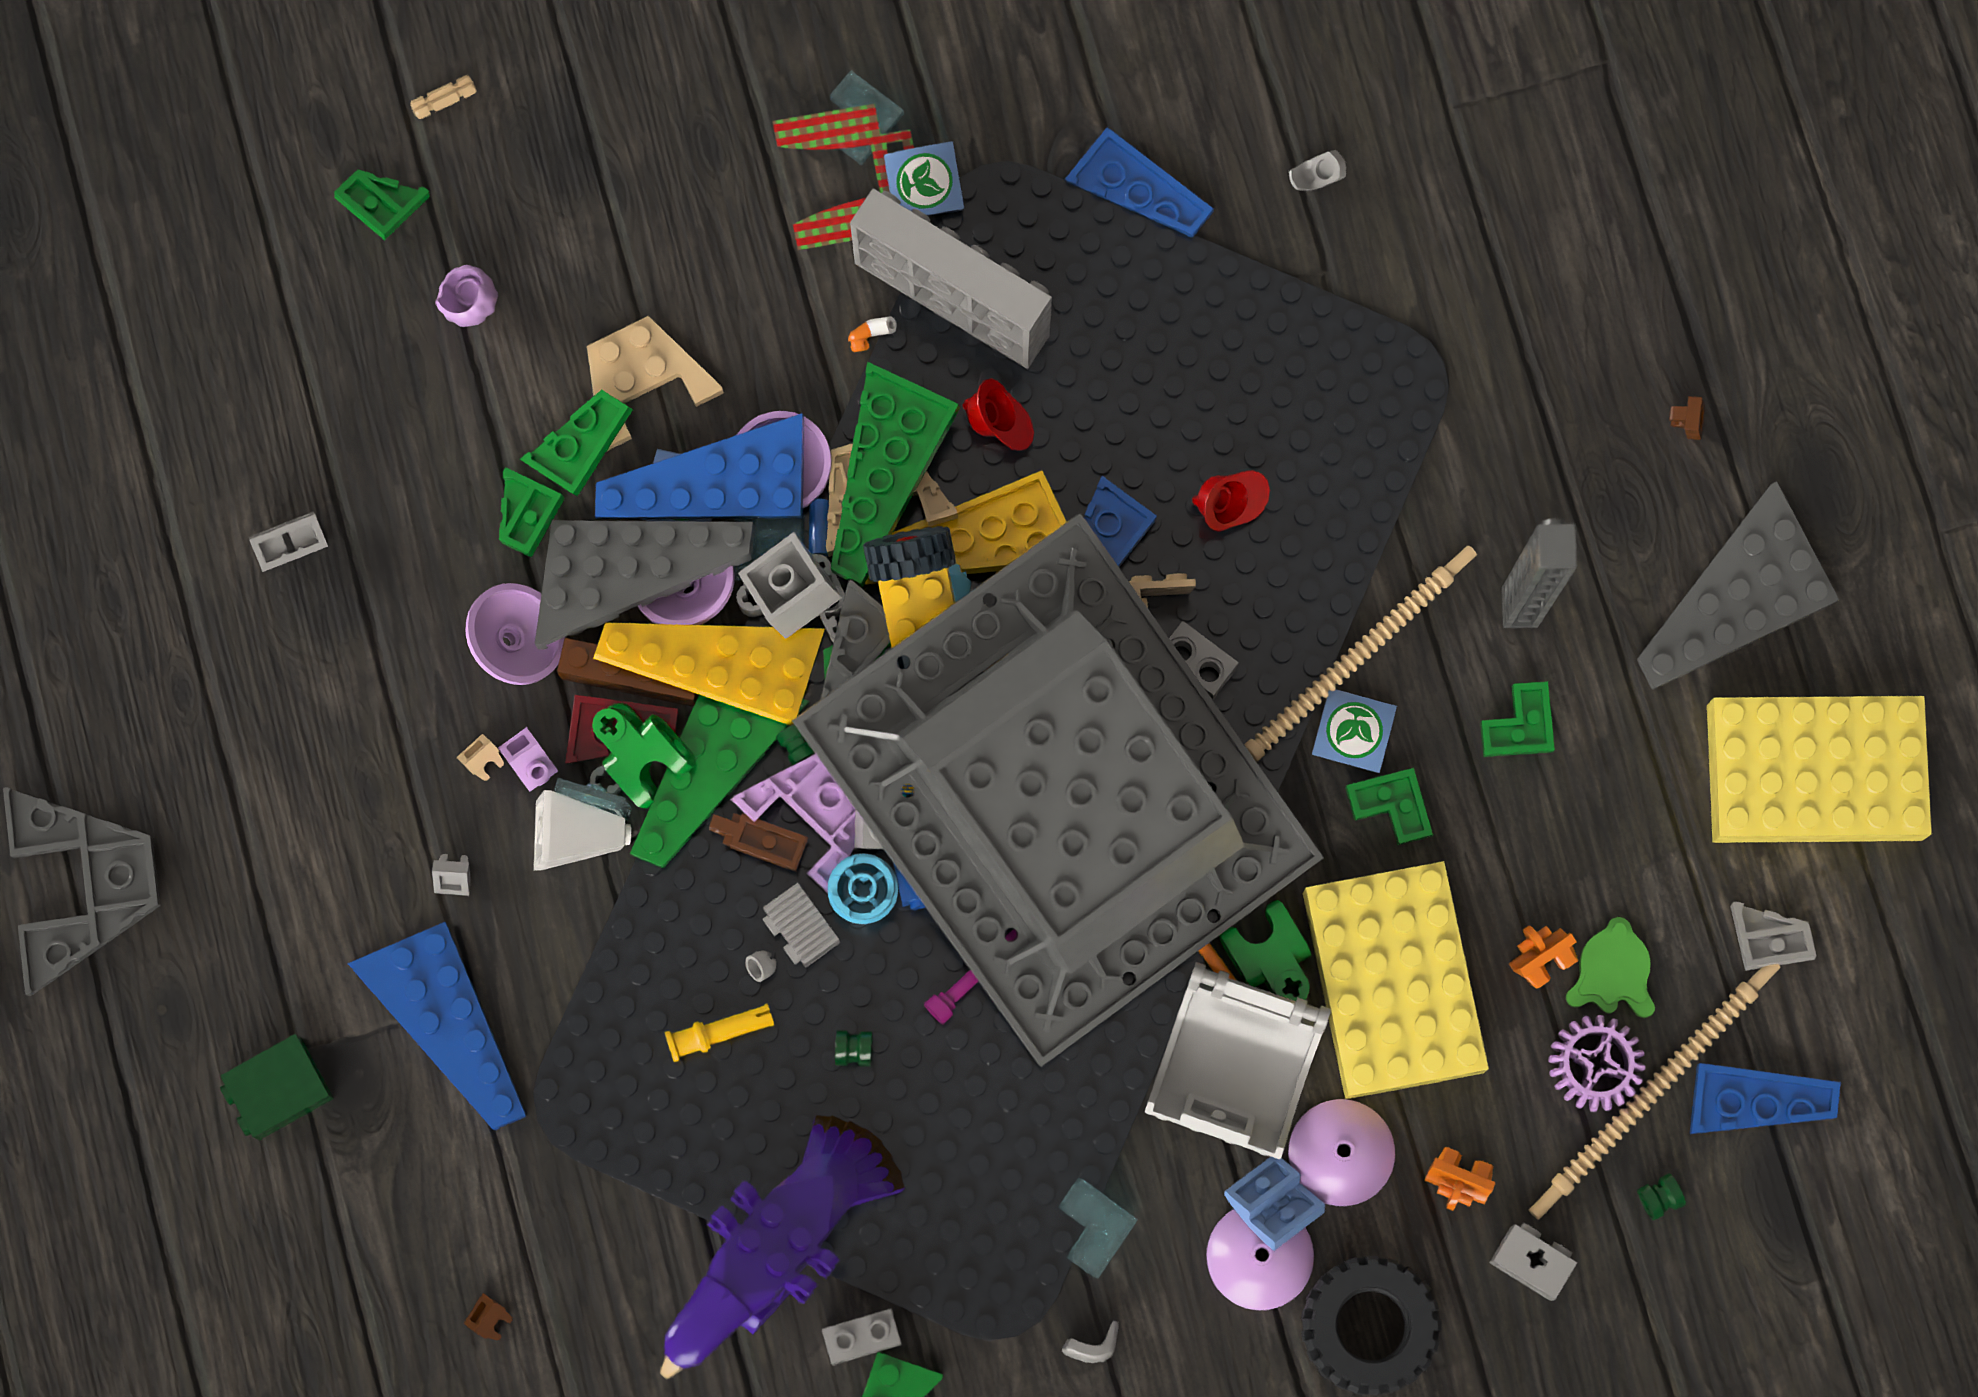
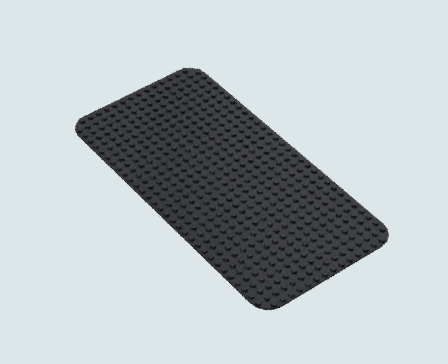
M1011 161L980 165L959 178L964 210L937 214L932 224L939 229L942 227L951 229L960 237L959 241L969 247L972 245L979 246L990 255L989 259L999 265L1006 263L1019 272L1018 277L1028 283L1035 281L1043 285L1049 291L1048 295L1052 297L1049 338L1027 369L900 292L889 315L895 319L896 331L891 334L880 335L868 362L959 404L960 410L926 470L954 507L1042 470L1066 522L1079 513L1084 517L1101 476L1157 516V520L1119 568L1128 581H1131V577L1143 575L1152 576V581H1163V579H1166V575L1187 574V579H1196V587L1190 594L1142 596L1141 598H1147L1149 611L1168 638L1184 621L1239 662L1236 671L1213 701L1243 744L1250 739L1255 740L1256 733L1262 734L1264 726L1269 728L1270 720L1277 721V714H1284V707L1291 708V701H1298L1299 694L1305 695L1306 687L1313 688L1312 682L1315 680L1319 682V676L1321 674L1327 675V668H1332L1443 416L1449 391L1444 361L1430 340L1401 322L1196 235L1193 238L1067 183L1064 179L1034 166ZM866 367L829 444L830 450L853 443L861 408L862 391H864L866 380ZM990 378L998 380L1029 414L1033 423L1034 436L1032 443L1027 449L1021 451L1013 450L1003 444L996 436H983L973 430L962 404L966 399L978 392L979 386L984 380ZM1251 470L1262 473L1269 483V500L1260 515L1247 523L1222 531L1213 530L1207 525L1205 517H1203L1198 507L1192 502V498L1198 495L1201 486L1210 477L1218 475L1229 476ZM829 480L817 499L829 500ZM912 496L893 532L926 519L919 496ZM809 505L803 508V518L794 519L786 536L788 537L795 532L808 550ZM833 556L826 557L830 563H832ZM998 571L967 574V578L972 583L970 592ZM836 575L845 593L848 580ZM864 584L861 588L883 606L879 584ZM990 593L985 594L983 603L987 607L993 606L995 603L994 596ZM839 600L829 608L835 607L839 603ZM764 614L757 617H749L745 624L746 627H773L767 621ZM818 615L802 628L825 629V626ZM840 615L838 617H835L837 624L839 622ZM826 629L824 630L803 699L810 702L804 711L820 701L825 681L823 650L833 645ZM1183 646L1175 647L1185 661L1191 657L1190 651ZM1205 667L1199 672L1201 678L1206 682H1213L1219 678L1218 672L1212 667ZM1307 710V717L1300 716V723H1293V730L1291 731L1286 729V736H1279L1277 744L1272 742L1271 750L1265 749V755L1257 761V764L1277 792L1280 789L1313 711ZM776 740L744 779L716 807L712 815L691 835L692 837L664 869L636 858L540 1064L533 1091L537 1121L551 1144L573 1160L708 1221L712 1220V1215L722 1205L733 1214L737 1223L741 1225L749 1214L735 1205L731 1198L735 1194L734 1191L743 1181L752 1185L759 1197L764 1200L775 1187L793 1174L802 1164L816 1115H833L846 1122L850 1120L862 1128H867L882 1141V1144L893 1155L892 1160L902 1172L901 1176L905 1189L900 1193L852 1206L846 1211L820 1247L831 1251L839 1258L835 1269L829 1275L965 1336L987 1341L1017 1337L1041 1322L1058 1297L1166 1050L1196 962L1203 964L1205 959L1197 951L1042 1067L1037 1064L979 981L954 1004L956 1008L952 1011L953 1015L944 1024H941L926 1009L924 1003L933 994L937 996L941 992L945 994L970 969L926 908L911 910L910 905L903 907L898 888L895 905L885 917L876 922L856 924L838 915L829 901L828 894L807 874L809 869L830 849V845L781 797H778L758 819L808 837L796 872L731 849L730 846L723 844L725 836L709 831V825L714 814L729 820L732 819L733 813L738 815L745 814L731 800L735 795L792 766L788 760L789 753L787 749L781 747L778 740ZM1207 782L1214 791L1213 784L1211 782ZM853 848L850 856L856 854L877 856L887 862L895 873L893 861L884 849ZM796 883L801 886L840 941L837 946L808 967H805L801 961L797 964L793 963L783 949L788 943L782 934L778 933L774 936L762 920L767 916L763 907ZM1211 909L1207 914L1210 922H1214L1218 918L1216 909ZM1014 928L1006 929L1004 937L1008 935ZM763 950L771 953L770 959H776V970L770 977L758 982L749 974L746 968V958L755 952ZM1129 971L1123 975L1122 980L1124 984L1128 985L1133 982L1134 975L1132 972ZM768 1004L774 1026H768L710 1045L711 1049L708 1052L702 1053L697 1051L681 1056L677 1062L673 1061L665 1036L666 1031L675 1033L693 1027V1023L697 1021L699 1023L703 1022V1025ZM837 1030H847L850 1034L872 1031L871 1067H861L857 1062L849 1063L846 1066L835 1065Z

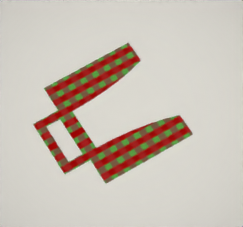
M875 104L772 121L777 147L822 150L871 145L880 193L883 191L890 192L884 155L888 154L886 144L902 141L904 150L914 148L910 130L886 134L880 133ZM866 198L823 210L793 224L797 249L802 250L852 241L850 222Z

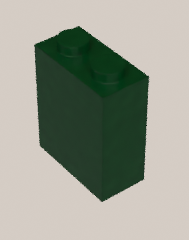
M297 1034L290 1036L220 1075L224 1082V1085L220 1087L224 1098L229 1105L235 1103L241 1116L236 1118L245 1136L251 1134L257 1140L267 1137L334 1099L302 1037Z

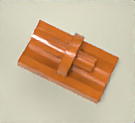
M1528 925L1523 929L1526 940L1517 945L1523 954L1511 961L1509 965L1515 973L1523 976L1531 986L1540 988L1551 979L1544 967L1550 960L1554 959L1558 968L1562 970L1578 962L1577 955L1572 946L1577 942L1571 933L1567 934L1561 928L1552 933L1545 926L1536 932L1533 927Z
M1445 1147L1438 1159L1435 1158L1424 1181L1439 1186L1437 1194L1449 1198L1446 1208L1453 1211L1457 1202L1470 1207L1474 1200L1484 1205L1496 1183L1492 1181L1493 1166L1481 1160H1475L1471 1171H1467L1458 1167L1462 1157L1459 1151Z

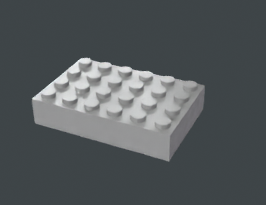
M873 188L850 222L855 264L1028 369L1050 336L1052 297L1048 295L1049 291L1038 282L1031 281V283H1028L1018 277L1019 272L1006 263L999 265L990 260V255L979 246L972 245L969 247L959 241L960 237L947 227L939 229L929 223L930 218L917 209H912V211L900 205L901 201L888 191L880 193Z

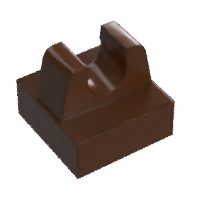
M1689 396L1687 406H1671L1669 421H1671V426L1685 428L1687 439H1702L1705 414L1703 398Z
M483 1293L463 1324L484 1339L488 1337L493 1340H500L502 1335L494 1330L495 1324L498 1320L511 1323L513 1319L505 1310L506 1308Z

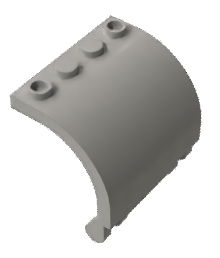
M1196 962L1145 1113L1154 1115L1162 1120L1183 1125L1193 1131L1203 1132L1223 1139L1227 1143L1237 1144L1257 1151L1262 1155L1281 1159L1295 1110L1319 1041L1327 1025L1331 1009L1321 1006L1319 1009L1308 1005L1307 1000L1297 997V1000L1293 1001L1230 979L1229 973L1220 970L1218 974L1205 969L1206 965Z

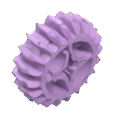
M1602 1015L1596 1017L1595 1026L1592 1025L1589 1016H1585L1582 1018L1583 1029H1581L1577 1022L1572 1021L1569 1023V1028L1573 1035L1565 1030H1561L1558 1035L1565 1044L1553 1042L1551 1048L1559 1052L1560 1055L1548 1057V1062L1559 1064V1068L1551 1070L1549 1074L1551 1077L1559 1075L1562 1077V1080L1556 1083L1554 1087L1556 1090L1562 1089L1564 1086L1569 1088V1091L1564 1095L1566 1101L1573 1098L1575 1094L1579 1096L1576 1101L1577 1108H1582L1586 1100H1589V1109L1595 1112L1598 1109L1599 1101H1601L1603 1109L1608 1111L1612 1108L1611 1098L1618 1106L1625 1103L1621 1092L1629 1097L1634 1096L1635 1091L1629 1083L1634 1085L1642 1083V1079L1633 1074V1072L1645 1070L1644 1064L1635 1063V1059L1644 1056V1051L1637 1050L1633 1052L1631 1046L1639 1042V1039L1633 1037L1627 1041L1624 1038L1630 1030L1627 1026L1623 1027L1619 1032L1615 1031L1618 1021L1614 1018L1610 1020L1607 1027H1604V1017ZM1589 1035L1602 1036L1600 1042L1592 1051L1578 1050L1573 1047L1575 1042L1582 1037ZM1611 1042L1618 1047L1623 1056L1624 1069L1620 1068V1065L1614 1062L1610 1056ZM1601 1052L1600 1063L1606 1069L1600 1068L1593 1074V1063L1589 1061L1588 1057L1593 1059ZM1569 1058L1574 1059L1573 1062L1580 1065L1583 1069L1582 1086L1571 1073ZM1600 1076L1620 1079V1082L1612 1090L1605 1092L1592 1091L1594 1084L1597 1083Z

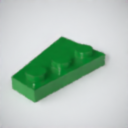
M600 390L570 416V420L556 432L552 431L543 439L544 443L532 453L528 452L520 460L578 497L633 409L607 392Z

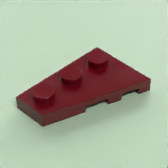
M575 695L565 764L606 757L611 753L595 735L592 723L597 712L614 703L629 705L643 722L650 715H657L675 733L677 731L679 709ZM614 718L615 720L612 723L613 727H615L616 723L618 722L616 718Z

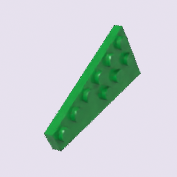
M868 361L864 391H862L859 419L855 428L847 473L846 492L842 501L839 529H837L830 568L832 573L848 581L851 579L861 587L864 586L869 577L863 544L876 538L892 535L960 410L959 404Z
M699 695L680 737L694 754L696 764L689 772L683 774L674 773L667 767L654 797V803L650 806L630 854L664 869L692 837L691 835L712 815L723 799L735 789L760 761L765 752L777 740L776 736L789 727V725ZM802 699L798 715L810 704L808 700Z

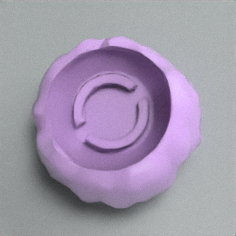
M463 265L459 268H454L446 275L439 287V294L435 303L448 321L454 322L461 327L474 326L482 323L487 316L494 313L498 292L494 287L492 279L482 269Z

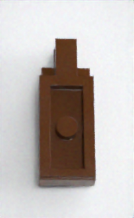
M733 813L731 820L714 814L709 825V831L725 836L723 844L730 846L731 849L795 872L808 841L807 836L760 819L753 822L743 813L742 815Z

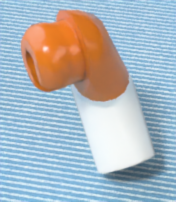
M891 316L870 319L851 331L848 337V341H851V350L853 352L868 350L869 343L867 338L894 333L896 331L895 319Z

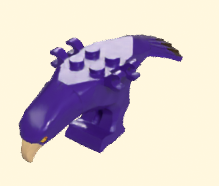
M816 1115L803 1162L793 1174L775 1187L764 1200L759 1197L755 1188L746 1181H743L734 1191L735 1194L732 1196L731 1201L749 1214L741 1225L737 1223L735 1217L727 1208L722 1205L712 1215V1220L708 1225L727 1240L715 1254L706 1276L702 1278L691 1299L665 1334L664 1352L666 1357L660 1372L663 1377L669 1379L684 1368L700 1364L741 1325L754 1334L772 1316L790 1293L803 1304L808 1300L817 1284L808 1276L799 1273L807 1264L811 1265L824 1278H827L835 1269L839 1258L831 1251L820 1247L846 1211L852 1206L900 1193L905 1189L901 1176L902 1172L892 1160L893 1155L877 1136L867 1128H862L850 1120L846 1122L833 1115Z

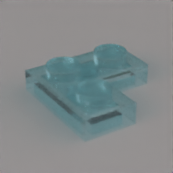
M850 71L830 94V100L842 109L875 104L881 134L889 133L904 115L902 108L853 71ZM871 145L841 149L861 165L872 154Z
M1078 1178L1059 1206L1061 1210L1086 1227L1067 1258L1098 1279L1138 1219L1084 1179Z

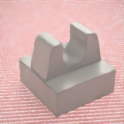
M442 854L439 860H434L432 868L434 893L469 896L471 878L468 857L462 855L460 862L448 861V854Z

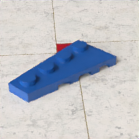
M1108 127L1065 178L1067 183L1192 238L1214 212L1211 206Z
M1101 476L1095 494L1084 514V519L1115 563L1120 567L1157 520V516L1112 482Z
M1698 1063L1690 1134L1835 1119L1838 1115L1841 1082Z

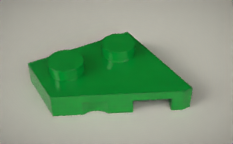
M356 170L334 191L335 199L383 240L387 239L430 197L429 191L426 188L419 187L418 190L400 185L398 180L387 177L378 178L372 173Z
M505 467L503 471V479L505 480L504 498H501L503 519L500 523L499 540L502 544L532 558L565 498L562 494Z
M878 1352L862 1397H925L942 1380L943 1374Z

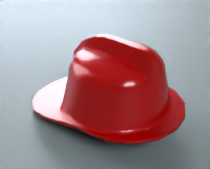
M992 378L984 380L980 384L978 392L963 402L962 406L967 412L969 423L978 434L996 436L1003 444L1018 451L1027 449L1032 443L1034 430L1029 414L998 380Z
M1254 470L1243 471L1229 476H1213L1204 482L1198 495L1192 498V502L1198 507L1203 517H1205V522L1211 529L1222 531L1247 523L1260 515L1269 500V483L1262 473Z

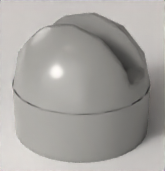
M762 950L746 958V968L751 977L758 982L767 979L776 970V959H770V952Z

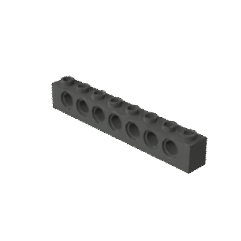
M1547 519L1543 521V524L1537 525L1502 586L1503 628H1538L1577 568L1575 524H1565L1563 519Z

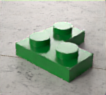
M1548 681L1513 684L1512 696L1515 718L1482 720L1480 722L1483 757L1550 753L1555 750Z
M1414 768L1346 785L1345 789L1355 821L1388 812L1397 845L1432 837L1433 833Z

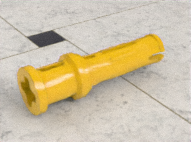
M765 1004L764 1006L703 1025V1022L699 1023L697 1021L693 1023V1027L675 1033L666 1031L665 1036L673 1061L677 1062L681 1056L697 1051L702 1053L708 1052L711 1049L710 1045L768 1026H774L769 1006Z

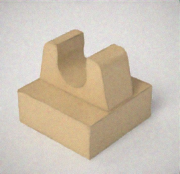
M483 734L457 756L459 761L473 775H477L484 781L490 778L484 771V766L487 762L493 761L500 768L504 765L498 753L499 750Z

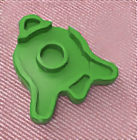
M1622 917L1613 918L1608 922L1606 928L1594 935L1582 949L1579 960V978L1576 984L1567 992L1565 996L1566 1002L1575 1008L1587 1003H1594L1603 1012L1610 1014L1616 1011L1618 1002L1622 1000L1629 1005L1638 1017L1647 1018L1655 1011V1005L1647 991V980L1650 974L1648 950L1632 931L1629 921Z

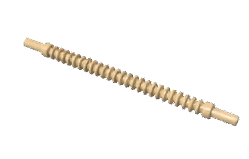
M1467 545L1444 567H1437L1432 572V578L1427 577L1425 579L1426 584L1421 583L1418 585L1419 591L1412 590V597L1406 596L1404 604H1397L1398 610L1392 609L1390 617H1383L1384 623H1376L1377 629H1370L1369 636L1363 635L1362 643L1355 642L1356 648H1349L1348 656L1341 655L1342 661H1335L1334 668H1327V675L1321 674L1319 682L1313 681V688L1306 687V694H1299L1298 701L1292 700L1291 708L1284 707L1285 713H1278L1277 721L1270 720L1269 728L1264 726L1262 734L1256 733L1255 740H1248L1244 745L1255 761H1259L1265 755V749L1271 750L1272 742L1275 744L1279 742V736H1286V729L1293 730L1292 724H1299L1300 716L1307 717L1306 711H1313L1315 703L1321 704V697L1327 698L1329 690L1335 691V684H1343V677L1349 678L1350 671H1357V664L1363 665L1364 658L1370 659L1371 651L1378 652V645L1384 646L1385 638L1392 639V632L1398 633L1400 631L1399 626H1406V619L1412 620L1414 618L1413 613H1420V606L1427 607V600L1433 601L1435 593L1441 594V588L1449 587L1454 582L1453 577L1477 556L1475 550Z
M1773 964L1762 967L1748 982L1743 981L1736 987V994L1729 995L1730 1001H1723V1008L1715 1009L1716 1016L1710 1015V1022H1703V1029L1701 1031L1695 1030L1696 1036L1694 1038L1688 1037L1689 1044H1682V1051H1675V1058L1667 1059L1668 1066L1662 1065L1660 1067L1662 1072L1660 1074L1654 1073L1655 1079L1653 1081L1647 1080L1648 1086L1646 1088L1640 1087L1641 1094H1634V1101L1632 1103L1627 1101V1108L1625 1110L1619 1109L1620 1116H1612L1613 1123H1606V1130L1598 1131L1599 1138H1591L1592 1145H1585L1584 1149L1586 1151L1584 1153L1578 1152L1577 1156L1579 1158L1577 1160H1570L1571 1167L1565 1166L1563 1168L1564 1173H1558L1551 1180L1553 1185L1529 1209L1535 1218L1539 1220L1562 1195L1568 1196L1574 1190L1573 1184L1581 1182L1579 1177L1581 1175L1587 1176L1588 1172L1586 1170L1588 1168H1595L1594 1161L1600 1162L1602 1160L1600 1155L1602 1153L1608 1154L1607 1148L1609 1146L1615 1147V1139L1621 1140L1623 1138L1621 1133L1623 1131L1628 1133V1126L1630 1124L1636 1125L1635 1119L1637 1117L1643 1118L1642 1111H1649V1104H1656V1097L1658 1095L1664 1096L1663 1089H1670V1082H1677V1075L1685 1074L1684 1067L1690 1068L1692 1066L1691 1060L1697 1061L1699 1058L1697 1054L1699 1052L1705 1053L1704 1047L1706 1045L1712 1046L1711 1039H1718V1032H1725V1025L1733 1024L1732 1017L1738 1018L1740 1016L1738 1011L1740 1009L1746 1010L1745 1004H1752L1758 998L1757 992L1781 968L1780 965Z

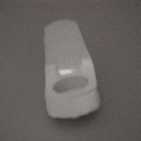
M1336 150L1323 153L1289 171L1290 182L1296 190L1311 191L1325 187L1346 176V162Z
M1113 1321L1106 1339L1101 1345H1089L1071 1338L1067 1339L1062 1352L1066 1356L1083 1362H1104L1106 1359L1111 1358L1114 1353L1119 1323Z

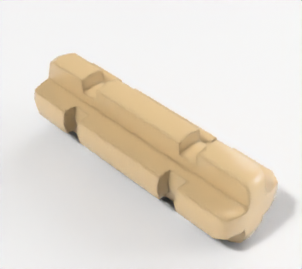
M465 75L457 79V83L454 85L450 82L427 93L428 97L424 99L421 96L412 100L411 107L416 117L422 119L430 115L431 110L437 112L460 101L459 97L461 96L466 98L475 94L476 88L472 79Z

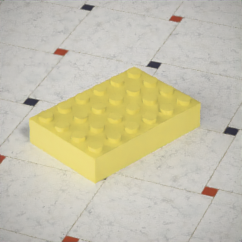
M1924 696L1713 698L1707 705L1713 843L1923 841L1932 835Z
M1444 861L1306 887L1303 892V898L1325 1004L1327 1008L1331 1009L1329 1023L1345 1099L1485 1073L1488 1070V1064Z

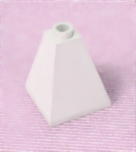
M544 790L536 800L534 870H544L619 851L624 845H630L631 824H625V818L550 790Z

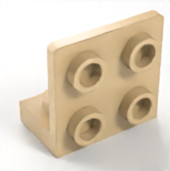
M1187 574L1166 575V579H1163V581H1152V576L1149 575L1134 576L1129 581L1140 598L1142 596L1190 594L1196 587V579H1187ZM1141 598L1148 608L1147 598Z

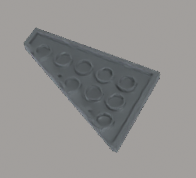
M1778 482L1772 483L1637 658L1652 690L1839 601Z
M552 520L535 636L536 647L538 649H547L548 644L566 636H570V638L575 637L587 628H595L620 617L619 613L640 604L644 607L653 603L659 597H667L690 587V583L709 574L715 576L724 572L730 566H738L752 560L756 530L754 523Z

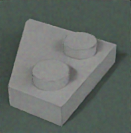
M1733 902L1730 907L1745 971L1773 964L1784 965L1814 960L1817 955L1809 922L1796 918H1784L1779 913L1768 910L1764 912L1745 907L1744 903Z

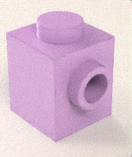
M527 727L498 747L529 792L537 786L545 784L552 775L558 772Z

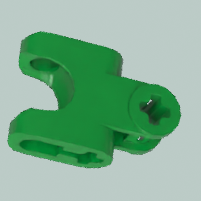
M614 703L597 712L593 718L592 726L595 735L611 751L602 761L605 770L638 807L647 809L654 803V797L658 788L650 776V767L653 761L664 763L677 774L689 772L696 764V758L691 750L669 725L657 715H650L643 722L629 705ZM614 718H616L618 721L615 727H613L612 723L615 720Z
M1274 900L1267 904L1265 916L1270 923L1272 935L1266 942L1251 944L1234 927L1228 928L1219 935L1221 945L1244 984L1257 988L1265 983L1270 993L1296 1001L1297 997L1304 1000L1307 999L1310 984L1299 963L1312 955L1307 943L1282 902ZM1286 983H1289L1291 987L1296 985L1299 987L1296 994L1297 997L1294 998L1291 993L1287 995L1283 993Z

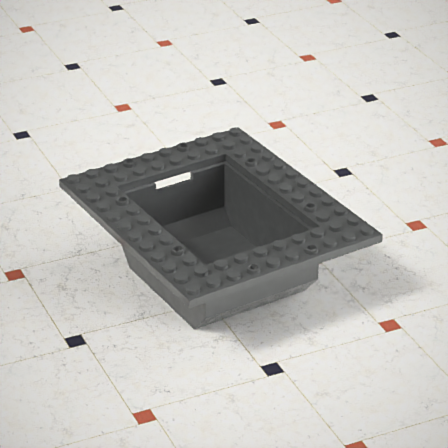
M1081 513L1067 521L792 720L1040 1067L1324 858ZM987 593L992 594L995 598V603L991 607H987L983 603V597ZM1106 638L1112 641L1113 648L1110 646ZM902 655L909 659V665L906 669H900L897 666V659ZM1207 782H1211L1213 784L1214 791ZM905 784H910L914 792L910 797L906 798L902 795L901 789ZM1211 909H1216L1218 912V918L1214 922H1210L1207 918V914ZM1008 928H1014L1016 931V937L1011 941H1007L1004 937V933ZM1130 971L1134 975V980L1126 985L1122 977L1126 972Z

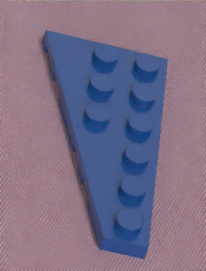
M801 413L597 482L595 517L597 519L803 518L804 414Z
M446 922L348 963L352 970L493 1130L527 1117Z

